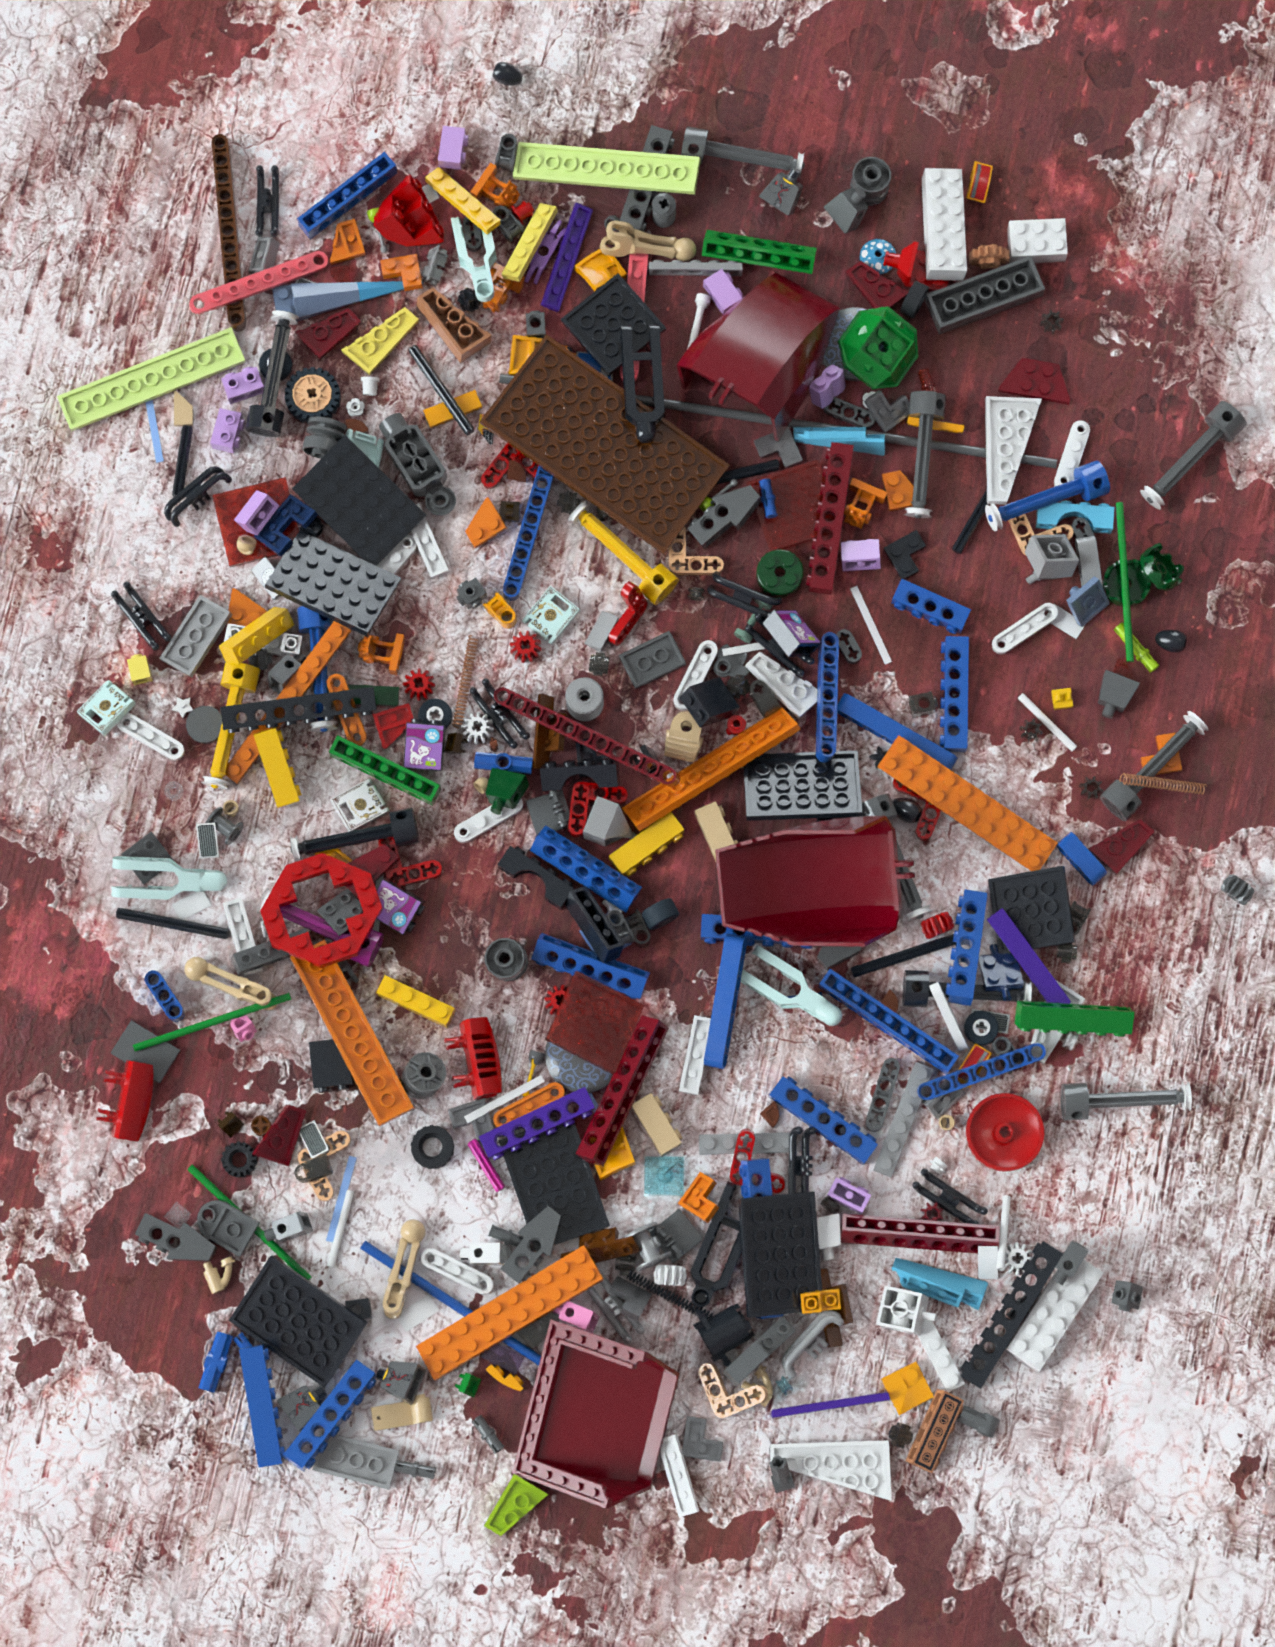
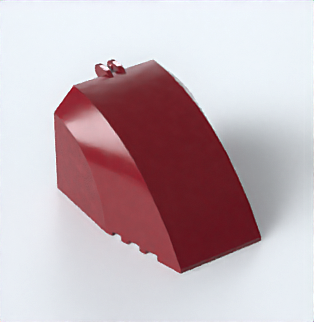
M774 273L709 325L693 341L677 364L682 388L686 390L696 373L715 383L708 396L710 399H713L720 388L723 387L725 391L719 398V404L723 405L730 394L733 393L755 405L771 418L774 438L778 442L809 394L810 384L819 376V370L823 363L840 308L778 273Z
M886 816L850 817L813 822L715 850L722 926L742 932H752L760 937H770L778 942L785 941L793 946L865 947L896 931L902 910L900 879L915 878V873L899 872V867L914 866V861L898 860L896 831Z

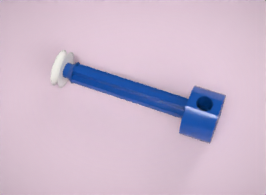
M1098 460L1074 469V480L1000 506L999 508L993 503L990 506L986 505L985 513L992 530L997 531V528L1002 529V521L1006 522L1009 519L1080 494L1085 501H1091L1107 495L1110 492L1108 475Z
M301 606L297 608L298 628L300 633L310 634V647L312 651L333 623V620ZM327 665L313 683L314 694L329 693L327 687ZM316 702L315 712L321 713L324 707L322 703ZM323 717L316 718L318 722L310 723L312 726L310 731L326 732L338 729L335 726L338 723L337 721H324Z

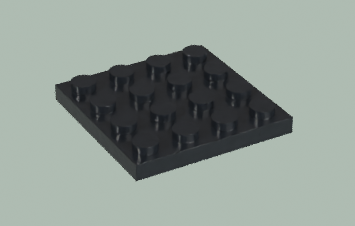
M618 273L561 318L563 325L608 376L622 366L621 325H631L633 353L640 352L649 344V324H659L660 335L666 331L664 324Z
M1064 866L988 879L993 914L1003 908L1033 950L1076 942ZM996 933L999 953H1011Z

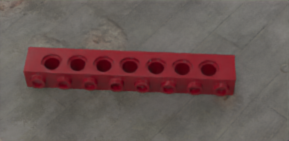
M831 442V447L826 449L825 459H829L828 466L824 465L822 477H826L825 484L821 483L820 495H823V501L818 502L817 513L821 514L820 520H816L814 531H818L817 538H813L812 549H815V554L810 556L809 567L812 568V574L807 575L806 585L810 586L809 592L832 594L854 445ZM840 461L843 465L835 467L833 462ZM838 479L840 484L832 485L830 480ZM829 497H835L837 499V502L830 503L827 499ZM832 515L835 519L829 522L824 517ZM829 533L832 538L826 540L822 537V534ZM826 551L829 553V556L822 558L819 553ZM823 569L827 574L819 576L816 571Z
M642 1015L576 1152L586 1162L604 1166L668 1032L669 1027L660 1020Z
M843 1214L840 1240L841 1243L978 1254V1246H998L999 1248L1000 1226Z

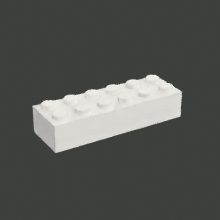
M925 168L922 176L926 280L963 281L967 272L962 169Z
M1086 1260L1082 1261L1073 1278L1068 1276L1064 1285L1053 1280L1057 1271L1055 1272L1004 1350L1037 1373L1040 1372L1104 1273ZM1071 1261L1065 1263L1067 1269H1070L1073 1265Z

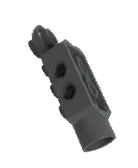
M401 413L388 416L379 425L381 432L387 439L384 443L386 452L414 496H425L426 507L431 513L435 515L449 514L456 505V497L450 488L443 486L447 479L444 466L417 425H408ZM438 500L446 501L443 505L436 504Z

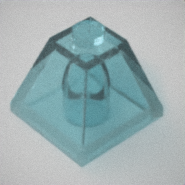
M645 1157L644 1196H683L684 1157Z

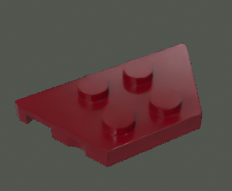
M1021 358L998 389V392L1039 398L1067 405L1070 403L1060 366L1050 362Z

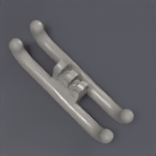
M599 1269L604 1278L600 1283L610 1296L603 1301L594 1287L588 1289L587 1292L624 1342L629 1344L632 1342V1338L616 1318L621 1314L620 1310L625 1302L609 1292L612 1285ZM625 1316L639 1334L644 1333L645 1329L639 1321Z
M826 1310L820 1313L785 1351L782 1356V1365L785 1373L790 1378L796 1377L792 1364L804 1350L816 1359L818 1355L813 1350L816 1349L819 1353H822L823 1349L819 1344L821 1343L824 1347L829 1345L819 1334L829 1323H835L838 1326L844 1324V1320L838 1312Z

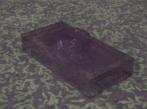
M497 1344L483 1352L481 1358L517 1374L525 1356Z

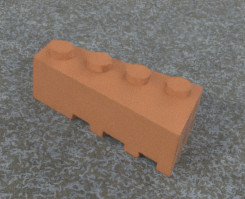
M432 287L418 296L416 306L460 363L491 344L492 335L479 327L480 325L477 322L468 318L461 309H457L452 305L451 301Z

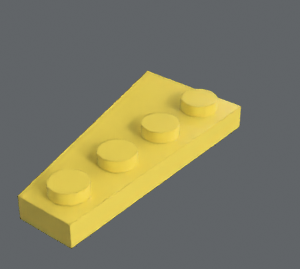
M404 307L386 319L384 323L374 327L369 333L359 337L354 343L344 347L341 351L370 375L414 328L419 319Z

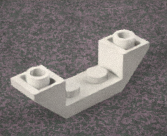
M228 623L224 642L246 626ZM284 633L283 636H278L263 648L267 649V653L277 656H285L286 654L291 656L299 655L303 636Z

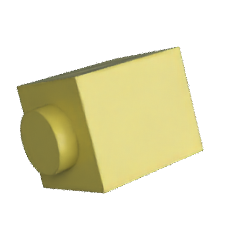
M136 654L131 656V659H127L131 680L134 685L153 681L146 655Z

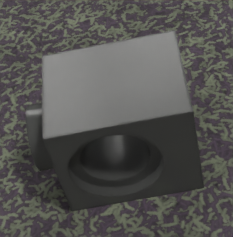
M535 310L526 313L528 337H545L544 312ZM533 322H539L541 324L537 328L531 326Z

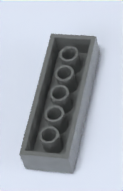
M1029 256L926 294L925 303L940 335L1043 297L1045 288L1033 259Z

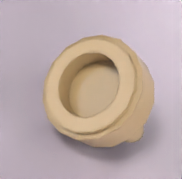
M249 535L239 536L237 549L244 555H251L255 549L256 540Z

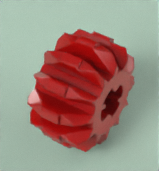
M520 631L519 638L517 636L512 637L514 642L509 644L513 648L510 650V653L516 654L515 660L521 658L522 663H525L526 658H528L531 663L533 662L532 656L535 658L539 657L537 652L542 651V648L538 646L541 644V640H535L536 634L530 637V631H526V635L523 636V633ZM529 644V649H522V645L526 646Z
M418 668L417 674L411 670L412 677L406 675L405 679L407 681L403 682V686L407 687L404 690L405 694L411 693L410 699L417 696V701L421 700V696H424V699L427 700L428 696L426 693L433 694L434 692L431 688L436 687L435 683L432 682L434 677L428 676L429 671L427 670L422 674L421 668ZM421 681L422 684H423V687H420V686H419V688H417V687H416V682L419 683V682Z
M942 912L922 921L921 927L926 938L931 939L952 930L954 924L950 914Z
M561 985V990L559 991L557 986H553L555 992L553 993L548 990L547 994L551 997L544 998L546 1002H550L545 1005V1008H552L550 1011L551 1015L557 1011V1018L561 1017V1012H564V1016L568 1017L567 1010L572 1013L575 1011L570 1005H577V1001L572 1000L576 998V994L569 995L572 991L570 987L565 992L564 985ZM560 997L561 999L563 997L565 1004L557 1005V998Z

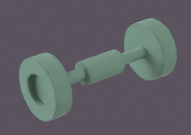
M757 599L754 600L760 609L771 610L773 605L766 604ZM752 614L747 622L752 627L757 622L755 614ZM737 628L734 632V635L745 643L750 644L753 639L745 630Z

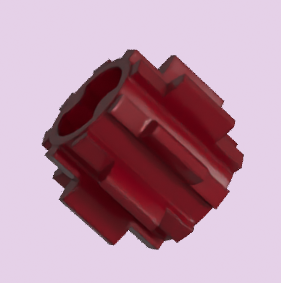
M926 1203L927 1209H920L924 1213L920 1220H943V1217L940 1216L943 1209H938L937 1203L934 1206ZM934 1210L937 1213V1217L929 1219L927 1212Z

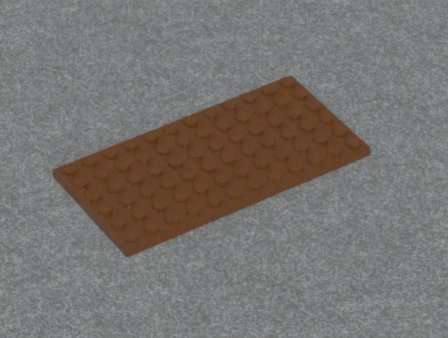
M547 334L480 420L481 425L663 555L730 466L664 418L655 425L656 434L654 440L650 443L640 442L636 437V426L625 419L624 389ZM636 399V409L640 413L653 411Z

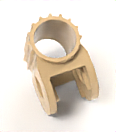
M689 711L678 713L672 720L670 730H666L664 756L694 763L704 738L701 737L702 728L698 726ZM689 727L691 730L685 732L682 730V728Z

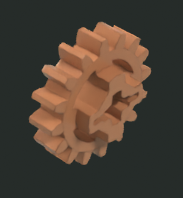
M996 244L981 245L978 249H973L972 252H969V263L981 269L998 268L1000 264H1006L1010 259L1009 250L1002 248V246L998 247Z

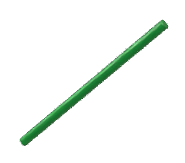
M1117 502L1116 515L1126 662H1134L1123 502Z
M290 993L271 998L270 1002L265 1006L253 1004L133 1044V1048L137 1052L292 1000Z
M193 1164L189 1166L187 1170L218 1200L225 1201L242 1211ZM258 1226L255 1234L294 1271L310 1281L312 1276L274 1240L268 1242L264 1231Z

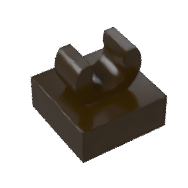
M501 501L500 516L504 522H519L520 502Z
M457 732L448 734L444 752L448 754L466 753V750L461 749V743L466 744L468 741L462 739L463 734Z
M226 1111L225 1114L227 1116L223 1120L218 1119V1126L231 1138L244 1123L232 1111L230 1113Z

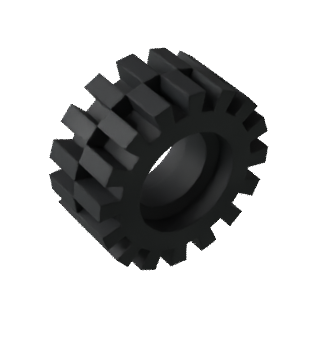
M240 1141L231 1143L222 1152V1166L229 1175L235 1178H244L247 1175H251V1172L256 1169L258 1157L252 1155L254 1149L247 1143ZM238 1152L244 1153L247 1157V1162L242 1167H236L232 1163V1157Z

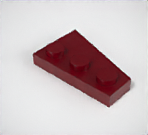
M859 261L846 271V275L873 309L887 306L892 308L906 298L908 294L907 290L895 285L896 283L886 279L878 271L862 261Z
M384 844L347 864L371 873L375 883L399 857ZM354 884L345 885L358 898Z

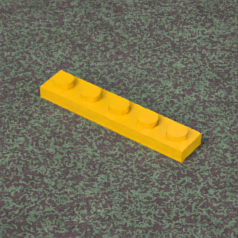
M440 167L425 177L427 184L486 234H489L501 225V220Z

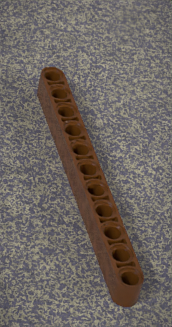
M216 134L212 138L211 143L224 284L241 279L242 270L230 145L225 135ZM225 143L223 147H217V144ZM221 160L227 161L224 165L218 164ZM224 177L229 178L226 182H220V179ZM224 195L230 196L227 200H222L221 198ZM227 212L232 213L230 217H223ZM227 230L233 231L231 235L224 234ZM230 247L235 248L231 253L226 252ZM231 265L237 266L236 269L232 271L228 270V267ZM242 299L237 306L226 305L228 322L235 332H240L246 327L244 299ZM235 318L242 319L238 324L232 323Z

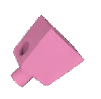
M570 1301L552 1311L559 1315L558 1319L591 1333L594 1332L600 1318L595 1312Z

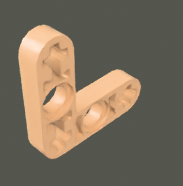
M1026 514L1018 516L1019 522L1014 524L1017 521L1016 517L1008 521L1022 553L1026 555L1025 548L1027 542L1026 540H1021L1034 535V532ZM1062 524L1036 535H1054V532L1061 534L1064 529L1065 532H1069L1067 539L1070 541L1074 532L1070 525ZM1021 525L1028 529V532L1024 535L1019 534L1017 528Z
M686 527L679 533V538H676L669 547V570L674 575H712L715 571L719 573L723 571L724 563L720 557L686 556ZM680 543L683 549L680 552H675L672 550V545ZM685 561H688V570H685L686 566H681L679 570H675V567L672 566L675 565V562L685 565ZM699 561L702 565L701 569L693 570L691 568L692 562ZM704 561H707V565H713V562L716 561L717 565L720 566L717 567V570H713L712 566H707V570H704Z
M341 1130L324 1138L326 1144L330 1147L327 1154H320L310 1158L313 1165L317 1163V1166L311 1167L308 1171L306 1170V1167H309L306 1161L302 1162V1159L304 1158L303 1154L307 1153L310 1155L307 1148L298 1154V1161L316 1196L321 1201L331 1200L334 1196V1190L319 1162L347 1148L351 1142L349 1134ZM339 1135L346 1136L345 1144H335L337 1149L334 1150L329 1140L332 1139L335 1142L339 1139ZM313 1170L321 1172V1178L317 1181L312 1180L310 1177ZM324 1180H326V1183H322L324 1188L330 1189L326 1198L324 1195L320 1196L322 1192L320 1186L315 1188L316 1184H320Z
M710 1362L704 1363L699 1368V1377L712 1409L719 1418L728 1417L765 1401L768 1396L767 1389L763 1385H755L729 1396L715 1364ZM707 1368L712 1369L710 1376L705 1375L704 1371H706ZM716 1378L717 1381L708 1384L707 1381ZM714 1384L720 1387V1394L718 1396L713 1395L711 1392V1387ZM756 1389L762 1392L760 1399L759 1397L752 1399L749 1397V1395L756 1393ZM738 1396H742L745 1399L743 1407H739L736 1404ZM721 1404L723 1406L728 1404L732 1405L731 1408L725 1410V1413L723 1411L720 1412L719 1408L722 1407Z

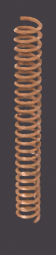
M469 635V639L467 640V650L465 651L466 657L464 658L465 661L463 662L464 668L462 669L463 672L461 673L462 679L460 680L461 683L459 684L460 690L458 691V701L456 702L457 705L455 706L456 712L454 713L455 716L453 717L454 723L452 724V726L458 729L459 727L455 726V724L463 725V723H458L455 721L463 722L464 720L457 719L455 717L464 718V716L457 715L456 713L465 714V712H460L457 710H466L465 708L457 707H466V705L459 704L458 702L467 703V701H461L459 699H468L467 697L459 696H468V694L461 693L460 691L469 692V690H463L461 688H470L469 686H463L461 684L470 685V683L463 682V680L471 681V679H465L463 677H472L471 675H465L463 673L473 674L470 671H465V669L473 670V668H467L465 666H474L472 664H467L465 662L475 663L474 661L467 660V658L474 660L475 657H469L467 655L476 656V654L469 653L467 651L477 652L476 650L469 649L470 647L475 649L477 648L476 646H471L469 644L478 645V643L471 642L469 640L479 641L478 639L471 638L472 635Z
M1123 773L1119 779V782H1121V778L1124 775V785L1127 783V785L1147 786L1148 788L1154 787L1157 789L1164 788V790L1184 791L1185 793L1194 792V794L1201 793V795L1205 792V786L1207 787L1206 784L1146 777Z

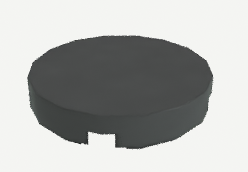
M200 706L190 712L186 720V728L189 736L194 741L209 744L218 739L222 725V716L217 709L211 706Z

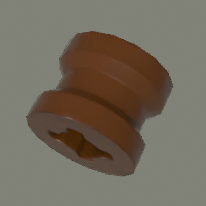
M256 1116L251 1122V1128L258 1136H265L272 1126L269 1119L265 1116Z

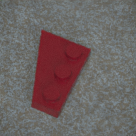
M347 308L319 323L315 322L305 329L295 331V335L321 360L362 323Z
M1139 819L1112 836L1091 846L1088 850L1117 875L1155 831Z
M286 1104L252 1155L289 1166L306 1110Z

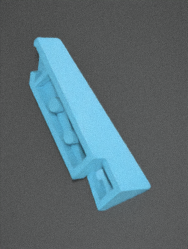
M793 427L794 441L798 443L831 447V442L854 445L853 451L885 455V434H866V427Z
M895 1258L892 1266V1271H896L900 1277L899 1282L902 1287L922 1293L957 1308L960 1302H963L979 1310L988 1285L986 1281L900 1258Z

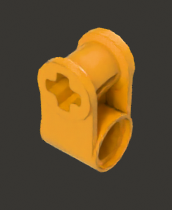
M498 592L494 594L495 596L490 601L482 604L485 610L502 627L510 629L516 625L517 620L514 610ZM505 615H511L512 619L510 621H504L503 617Z

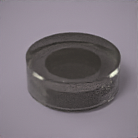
M824 1197L820 1203L832 1214H837L840 1210V1206L828 1197Z

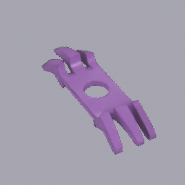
M559 220L554 225L549 235L547 234L548 231L546 232L538 249L545 246L549 249V252L546 256H541L537 249L530 262L531 266L526 275L525 282L528 283L535 270L539 268L534 280V284L537 285L545 266L564 236L566 228L557 235V238H554L562 221Z

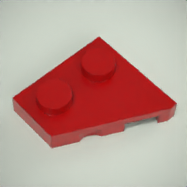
M409 703L372 714L383 749H387L406 730V722H411L413 715Z

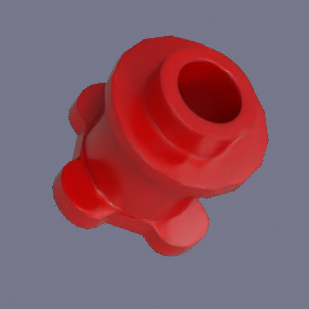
M522 201L521 205L516 208L513 205L510 207L512 215L522 225H524L523 220L533 217L532 212H534V208L529 202Z
M733 715L728 719L727 735H738L744 731L747 722L742 716ZM738 723L740 726L734 727L733 724Z

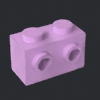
M443 126L438 156L439 167L461 170L462 164H465L466 161L464 146H468L469 135L465 133V128Z
M723 269L703 280V287L722 315L743 297L741 290L738 287L735 288L732 284L733 279L728 272L725 273Z
M246 367L242 372L236 374L234 372L228 373L224 378H221L230 404L263 394L264 387L257 367Z
M219 409L210 441L212 449L234 454L235 448H239L240 430L243 431L245 426L242 413Z
M256 490L234 521L245 531L258 535L279 505L269 495Z
M879 539L841 542L843 571L881 569Z
M836 1177L827 1194V1198L862 1215L871 1197L868 1194L869 1191L861 1186L856 1188L850 1185L851 1181L843 1177L840 1179Z

